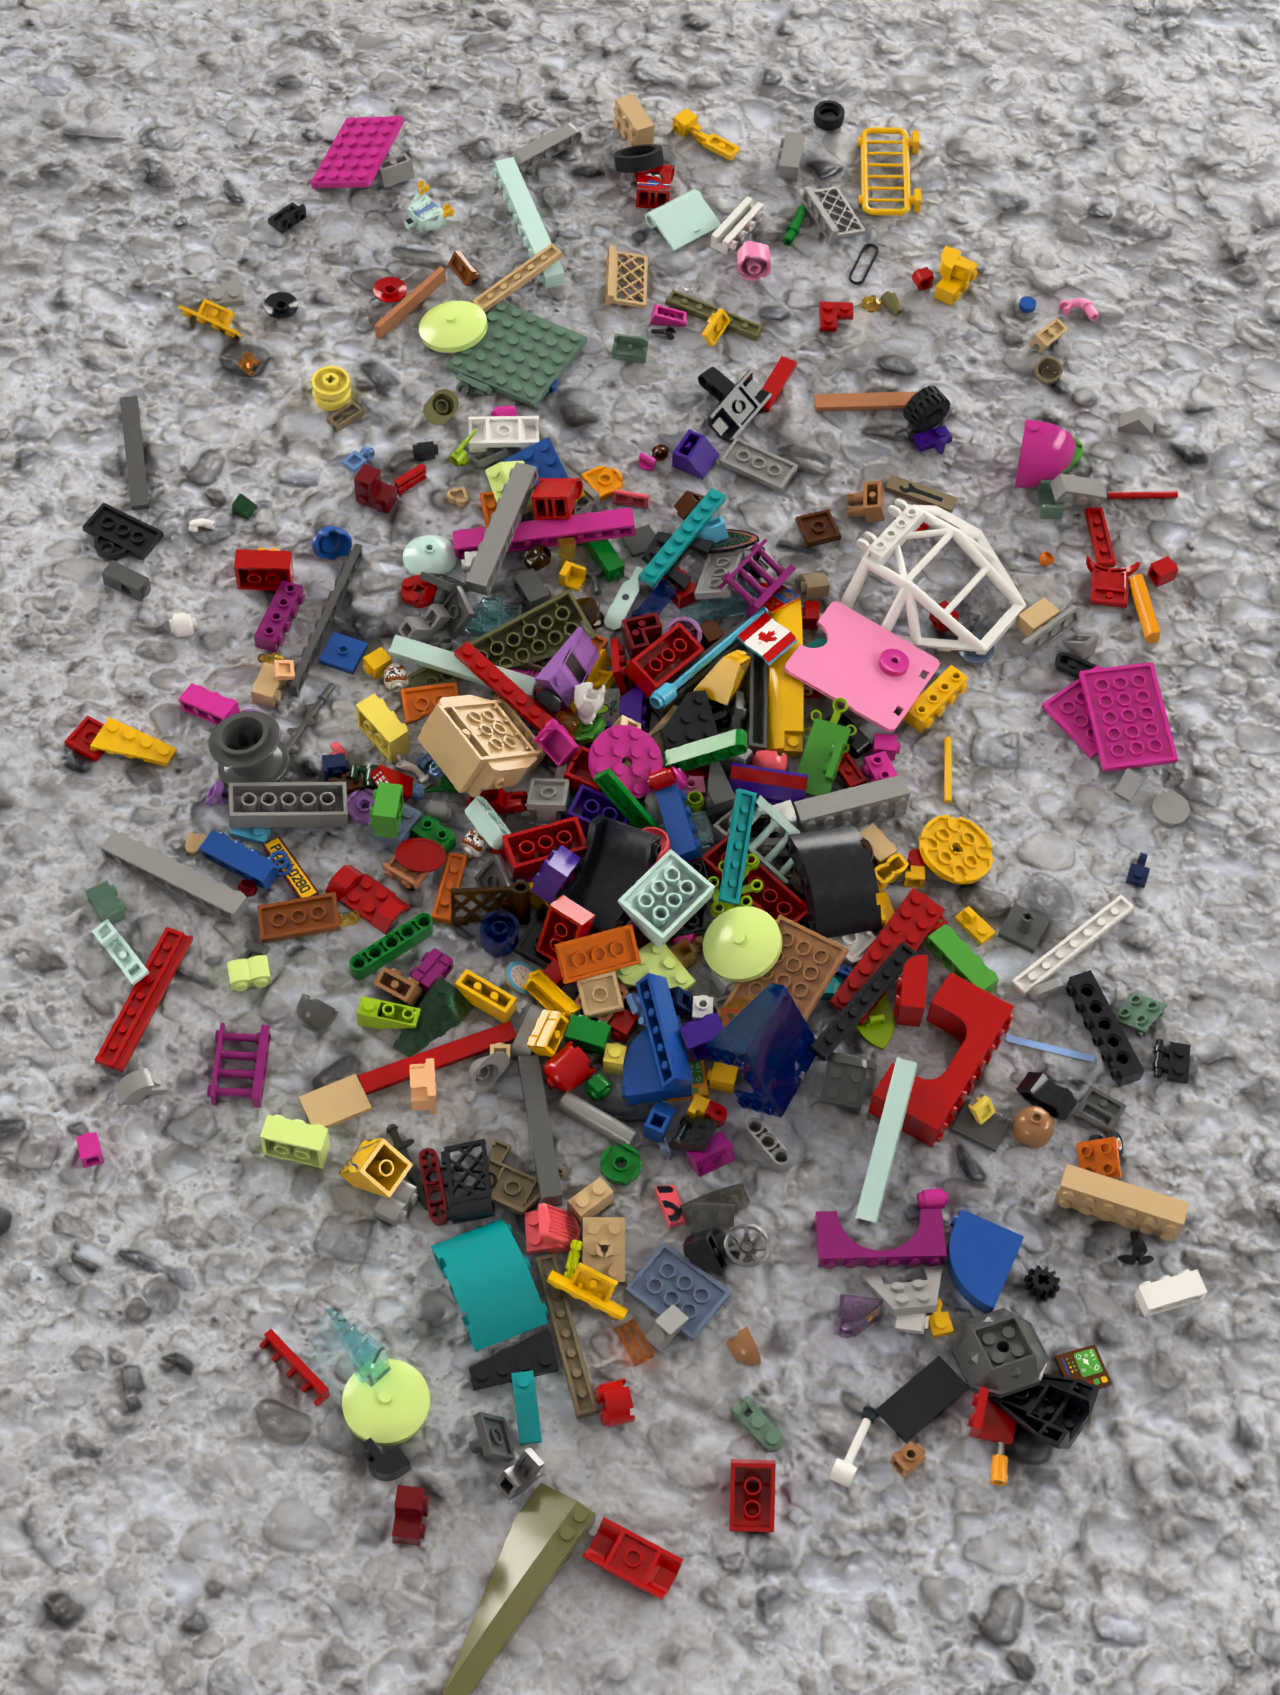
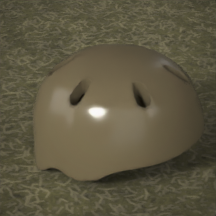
M1051 356L1041 358L1035 368L1037 380L1045 385L1057 382L1063 372V364Z

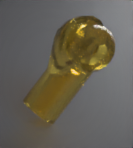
M274 652L268 655L259 654L257 659L260 663L264 664L265 662L274 665V660H284V657L280 653Z
M352 911L349 915L345 916L339 913L340 925L343 927L356 925L359 922L360 914L357 911Z

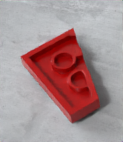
M618 638L610 639L612 673L622 697L629 691L627 674L623 671L626 666L625 648L623 644L619 643Z

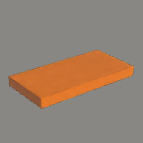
M632 924L554 944L564 984L641 963Z

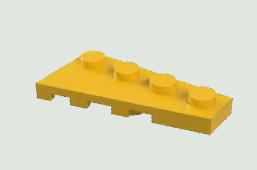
M110 717L90 745V750H102L112 755L115 753L125 755L126 758L143 759L144 762L167 767L177 753V748Z

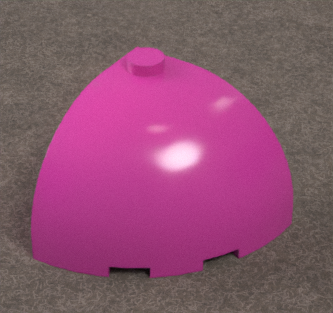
M1026 419L1015 487H1037L1041 480H1054L1065 469H1068L1076 450V442L1073 436L1057 425Z

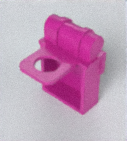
M553 718L546 723V726L538 732L534 739V742L539 743L538 746L547 753L557 766H564L580 748L570 737L569 732L564 726L559 725L558 721Z

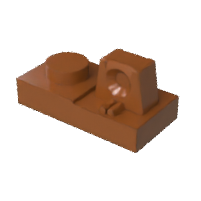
M454 251L448 265L465 285H470L472 280L479 278L480 273L471 266L460 251Z

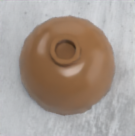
M1028 1106L1021 1109L1015 1116L1012 1124L1013 1136L1020 1144L1022 1142L1028 1145V1148H1040L1046 1145L1052 1137L1054 1123L1050 1114L1037 1106Z

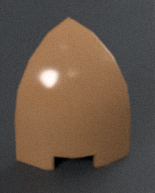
M747 1327L737 1332L738 1337L728 1339L726 1344L738 1362L748 1366L761 1364L758 1348Z

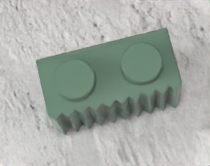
M106 880L85 890L87 899L101 923L108 919L114 925L122 921V919L125 920L124 911L127 908L122 899L118 900L116 897L118 892L114 885L110 886Z

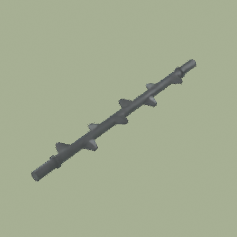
M333 683L327 685L322 694L317 697L315 704L306 705V709L309 712L298 728L287 729L291 736L285 745L289 754H298L299 750L295 745L307 727L316 725L313 718L323 704L327 702V698L334 690L335 685Z

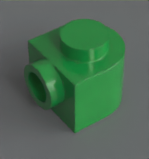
M598 1073L587 1081L586 1093L591 1100L597 1102L599 1099H605L611 1094L613 1084L602 1073Z

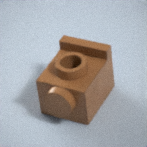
M910 1441L892 1455L890 1463L905 1479L924 1463L926 1452L919 1443L914 1444ZM907 1453H910L913 1458H909Z

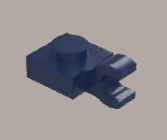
M1141 851L1137 864L1131 863L1125 883L1142 888L1145 887L1150 868L1144 867L1148 853Z

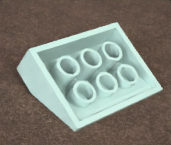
M670 849L617 902L642 933L657 947L661 948L712 897L715 886Z

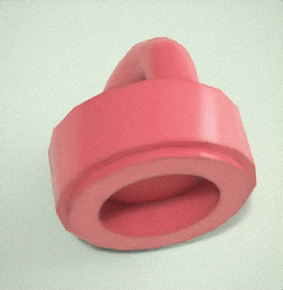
M337 741L330 745L332 749L330 754L345 753V757L347 756V752Z

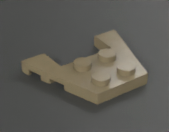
M494 1138L489 1171L493 1172L497 1177V1184L492 1189L494 1204L523 1216L525 1212L529 1211L540 1200L537 1178L503 1164L511 1150V1145ZM558 1166L561 1181L566 1177L567 1169ZM490 1175L491 1186H492L493 1183H494V1178H493L492 1175Z

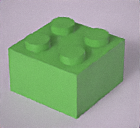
M379 782L378 789H374L373 793L374 806L370 807V827L374 830V836L397 839L404 809L403 786Z

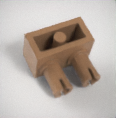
M881 480L864 482L863 492L847 494L848 505L863 503L860 506H848V518L864 516L867 523L884 521L885 493Z

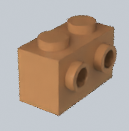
M383 966L373 984L382 991L414 1007L423 992V989L418 986L419 982L411 977L408 979L402 977L403 973L395 968L389 970Z

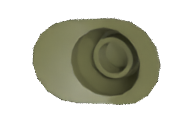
M438 390L424 405L423 412L425 418L434 425H443L457 411L459 406L458 397L451 390Z

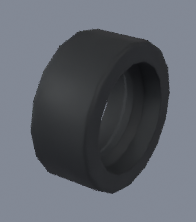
M822 101L815 106L813 120L816 126L823 130H836L843 124L845 111L843 106L836 101ZM829 112L837 115V117L825 118L821 114Z

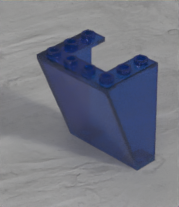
M770 983L706 1045L712 1060L741 1068L744 1073V1079L753 1088V1093L737 1089L734 1091L738 1098L737 1102L742 1108L780 1118L784 1115L816 1057L809 1050V1047L816 1038L785 985Z

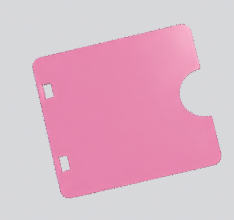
M832 602L816 624L825 632L827 643L819 648H808L800 644L786 662L784 670L787 674L833 701L839 697L846 699L850 711L887 732H893L935 674L940 662L937 658L842 603ZM886 649H898L905 653L909 659L906 673L899 677L885 674L880 669L878 663L882 652ZM922 672L927 675L924 680L919 677ZM896 708L902 711L899 716L894 713Z

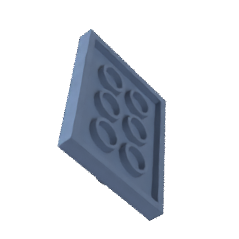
M665 1242L625 1288L627 1294L658 1317L672 1304L677 1306L690 1318L679 1333L691 1342L696 1339L732 1294L729 1289L698 1266L691 1264L687 1258Z

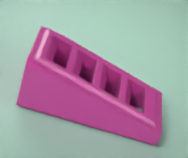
M654 304L651 311L650 324L685 327L687 312Z

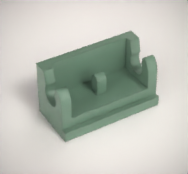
M615 333L612 359L646 363L649 338Z

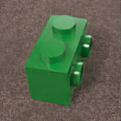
M427 814L411 829L412 838L433 840L443 847L446 855L456 846L455 833L450 828L442 826L436 818H431Z
M572 1014L564 1036L565 1044L572 1041V1046L574 1047L578 1046L581 1049L604 1055L606 1044L611 1036V1025L601 1020H590L584 1015L577 1016Z

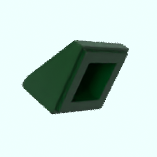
M239 494L232 504L233 514L248 520L257 508V505L243 494Z

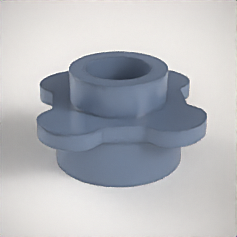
M663 1137L664 1141L658 1142L662 1157H669L672 1160L671 1154L674 1153V1150L670 1148L666 1137Z

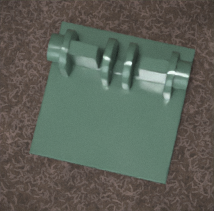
M1133 992L1115 1016L1119 1023L1134 1028L1136 1030L1135 1035L1141 1038L1146 1036L1149 1028H1152L1153 1024H1156L1157 1019L1163 1015L1167 1004Z

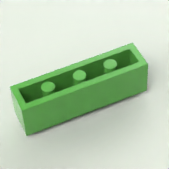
M945 924L928 936L926 947L950 972L989 993L996 989L999 980L996 973L984 964L981 957L976 956L971 951L970 946L958 937L955 930L950 929Z

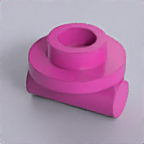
M641 452L639 455L640 468L646 471L653 470L656 467L657 460Z

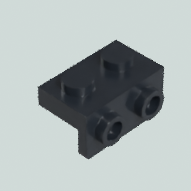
M292 202L269 217L268 224L283 234L307 217L306 206L304 204L297 206Z

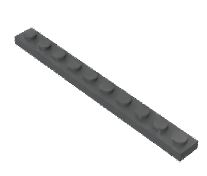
M355 543L353 549L349 550L346 564L343 563L341 568V575L335 580V588L333 591H330L328 603L322 608V616L320 619H317L315 631L309 636L307 648L304 647L302 651V659L295 666V678L288 681L291 696H299L363 558L362 545Z

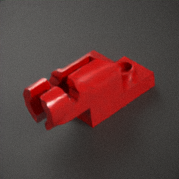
M503 788L484 790L479 795L488 801L498 816L528 811L527 806L524 805L528 799V794L525 791L507 793ZM468 794L466 808L475 798L471 797L470 794Z

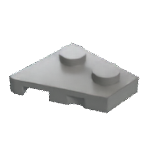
M239 276L209 291V301L222 307L245 305Z

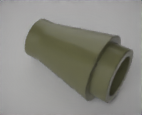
M889 290L881 296V303L894 316H898L903 312L895 292Z

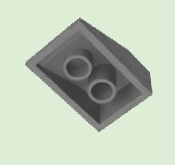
M719 761L710 764L707 797H705L706 806L703 809L706 819H709L713 825L733 808L735 794Z

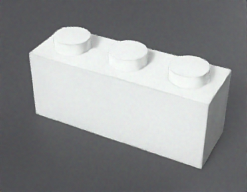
M1187 1269L1173 1277L1166 1275L1152 1283L1151 1281L1141 1283L1135 1293V1297L1144 1317H1148L1202 1301L1207 1294V1290L1198 1270L1190 1271Z

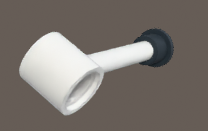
M864 1406V1413L861 1417L862 1423L844 1460L837 1458L828 1478L847 1488L850 1487L858 1469L852 1463L870 1424H873L880 1415L876 1409L870 1406Z

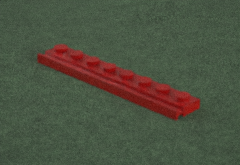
M165 928L145 965L149 974L134 985L95 1058L97 1064L113 1070H120L123 1073L193 941L192 935L188 936L175 929Z

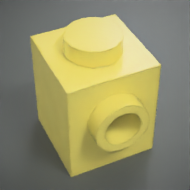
M620 1043L606 1044L603 1072L623 1075V1064L627 1053V1046H623Z

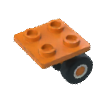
M1110 1132L1106 1135V1138H1103L1101 1135H1092L1088 1141L1076 1144L1079 1168L1113 1179L1122 1177L1119 1156L1123 1154V1141L1118 1132Z

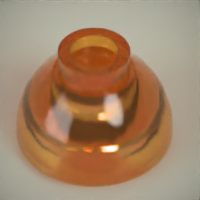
M560 711L555 715L556 721L563 725L570 734L579 727L580 719L575 714Z

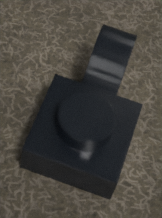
M757 819L751 827L750 837L756 838L770 824L769 820ZM773 831L768 838H776L779 833Z

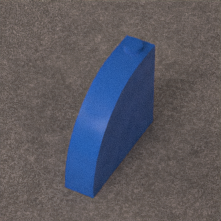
M677 1016L678 1024L681 1028L680 1016ZM647 1028L644 1029L633 1040L624 1059V1086L620 1087L622 1099L626 1098L627 1106L692 1096L691 1085L681 1092L662 1088Z
M961 1209L959 1216L954 1215L950 1224L954 1228L947 1247V1266L950 1277L963 1298L973 1307L986 1314L992 1312L1024 1236Z

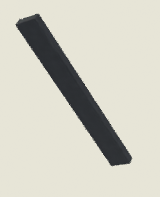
M902 941L814 1041L809 1050L825 1062L900 976L906 961L918 953Z

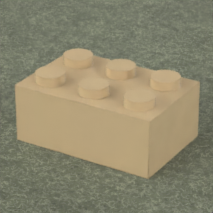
M634 94L615 99V119H613L615 128H618L622 138L627 141L628 147L654 144L655 125Z

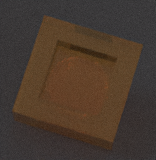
M246 351L238 366L248 375L253 376L261 361L251 351Z

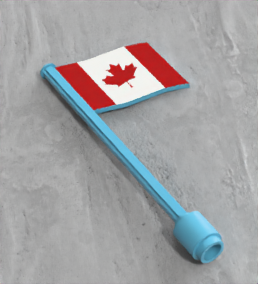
M762 606L757 613L672 684L664 683L656 689L649 698L650 703L656 709L666 707L677 697V689L737 639L749 650L760 656L768 666L797 642V639L791 631L774 621L769 615L768 609Z

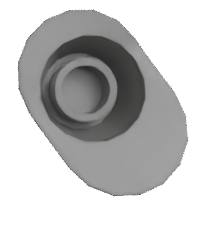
M496 1052L479 1058L471 1064L469 1077L472 1090L476 1093H485L495 1085L509 1065V1057L506 1053Z

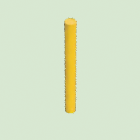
M945 737L944 803L950 804L952 802L951 737Z

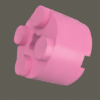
M746 241L737 252V270L743 279L758 281L759 278L763 276L765 278L770 274L771 256L768 245Z

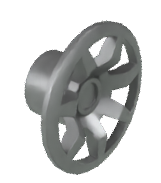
M740 1224L733 1227L727 1233L724 1240V1249L726 1255L733 1263L742 1267H754L761 1264L769 1255L770 1240L765 1231L753 1224ZM744 1228V1238L741 1239L738 1235L734 1234L738 1229ZM748 1228L755 1229L759 1233L753 1238H749ZM730 1236L736 1241L737 1245L728 1247ZM763 1236L766 1246L757 1245L756 1242ZM735 1251L737 1259H735L730 1252ZM757 1251H765V1254L758 1260L756 1256Z

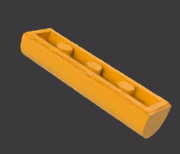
M1142 574L1134 575L1129 578L1128 584L1145 640L1148 643L1159 642L1160 628Z

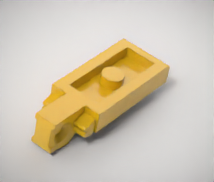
M699 131L696 135L697 143L729 161H732L740 152L739 146L714 133L707 135Z

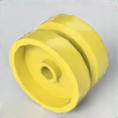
M325 366L313 374L311 379L313 399L319 408L327 411H337L349 404L351 399L350 378L344 369L337 366Z

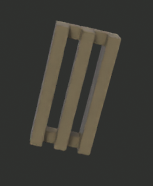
M352 401L327 417L326 422L339 432L364 416L365 411Z

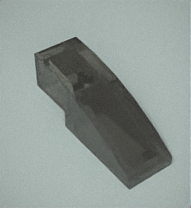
M739 1183L680 1205V1210L686 1226L691 1225L692 1202L735 1204V1211L746 1209L750 1200L743 1183Z

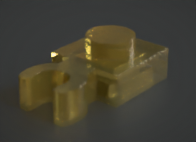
M557 538L558 558H562L560 561L562 569L566 561L574 563L571 557H576V538Z

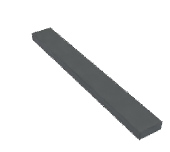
M138 396L121 397L120 404L131 510L148 509L150 506Z

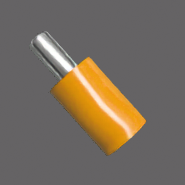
M1003 1442L997 1443V1454L992 1456L990 1483L997 1486L1006 1485L1008 1479V1457L1004 1455L1005 1443Z

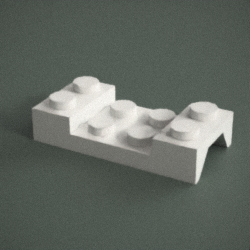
M539 416L468 417L469 435L474 429H477V432L469 441V453H482L487 451V448L522 447V450L540 441Z

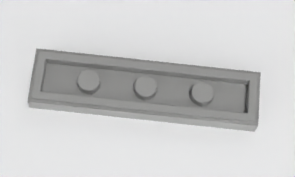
M1072 605L1023 640L1024 657L1030 658L1080 622L1078 607Z

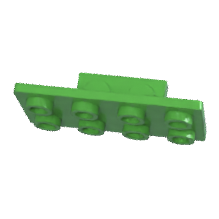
M815 718L797 773L808 774L805 794L819 796L831 792L851 733L850 728Z

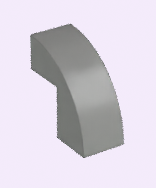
M431 604L423 617L407 616L398 628V631L403 637L420 641L440 630L451 619V616L443 604Z

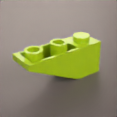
M362 996L356 1013L357 1025L375 1029L416 1028L421 1009Z

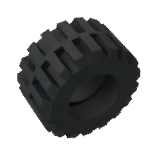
M931 385L919 390L911 397L904 408L903 416L917 432L922 433L933 429L941 423L948 414L951 404L936 386Z

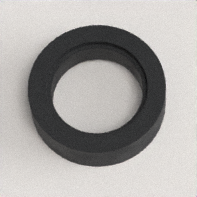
M655 144L637 145L615 152L616 171L635 173L660 167L664 164L662 146Z

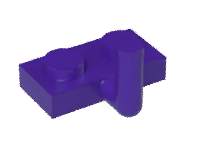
M945 425L915 434L913 437L921 452L935 448L938 454H943L946 444L952 442L953 439Z

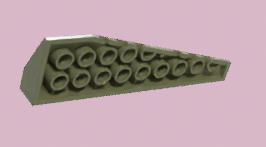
M569 589L470 643L494 665L510 669L552 658L578 627H582L590 640L596 638L597 635ZM422 667L408 675V680L412 687L465 680L426 667Z
M543 1483L539 1484L514 1518L442 1695H471L591 1529L595 1523L596 1513L577 1500Z

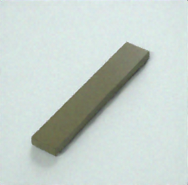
M672 290L665 300V305L687 312V314L707 321L711 314L716 313L719 309L675 290ZM725 311L731 320L726 330L757 341L764 330V326Z

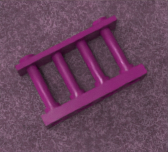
M766 539L760 544L756 542L750 548L752 552L732 573L728 571L722 577L723 583L718 587L722 589L728 583L749 603L748 606L750 608L745 613L750 618L796 570L792 564L787 568L781 567L761 548L767 542ZM755 554L762 555L761 558L777 573L778 578L771 577L752 557ZM747 563L767 582L769 588H763L742 567ZM737 573L758 592V599L756 597L753 598L733 579Z
M220 1022V1029L216 1030L215 1042L218 1043L212 1085H208L207 1097L211 1098L212 1105H216L217 1096L249 1097V1100H252L253 1107L262 1108L271 1039L270 1025H261V1031L257 1032V1034L226 1033L225 1023ZM225 1041L256 1042L259 1045L258 1050L254 1052L224 1051ZM223 1059L253 1060L256 1063V1068L252 1069V1071L221 1069ZM220 1077L244 1078L254 1081L253 1087L249 1089L219 1087Z

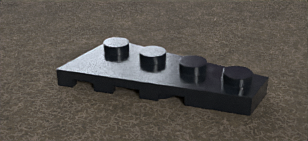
M549 1328L469 1367L473 1391L510 1383L511 1373L533 1370L534 1377L559 1371Z

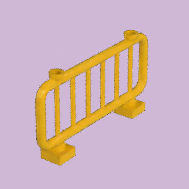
M870 127L864 129L861 132V136L857 137V147H861L862 194L858 195V205H862L863 211L869 215H905L910 211L911 205H914V212H920L921 189H914V195H911L909 147H912V154H918L919 131H912V137H909L906 130L898 127ZM899 134L902 136V141L867 140V135ZM867 144H903V152H867ZM867 155H903V164L867 163ZM867 167H903V175H868ZM868 178L904 179V187H868ZM868 190H904V199L868 198ZM868 202H904V208L873 209L868 206Z

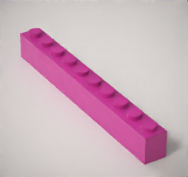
M632 507L571 515L570 519L531 520L520 522L507 553L529 550L536 544L553 547L636 536ZM486 527L453 531V544L457 559L465 558L464 552L477 551L479 543L484 539Z

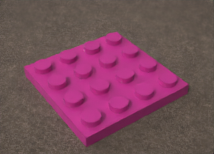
M1097 665L1093 669H1100L1101 667ZM1079 678L1044 702L1041 708L1090 759H1093L1098 755Z

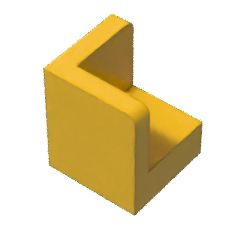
M569 561L564 563L559 572V585L577 592L581 589L586 579V568Z

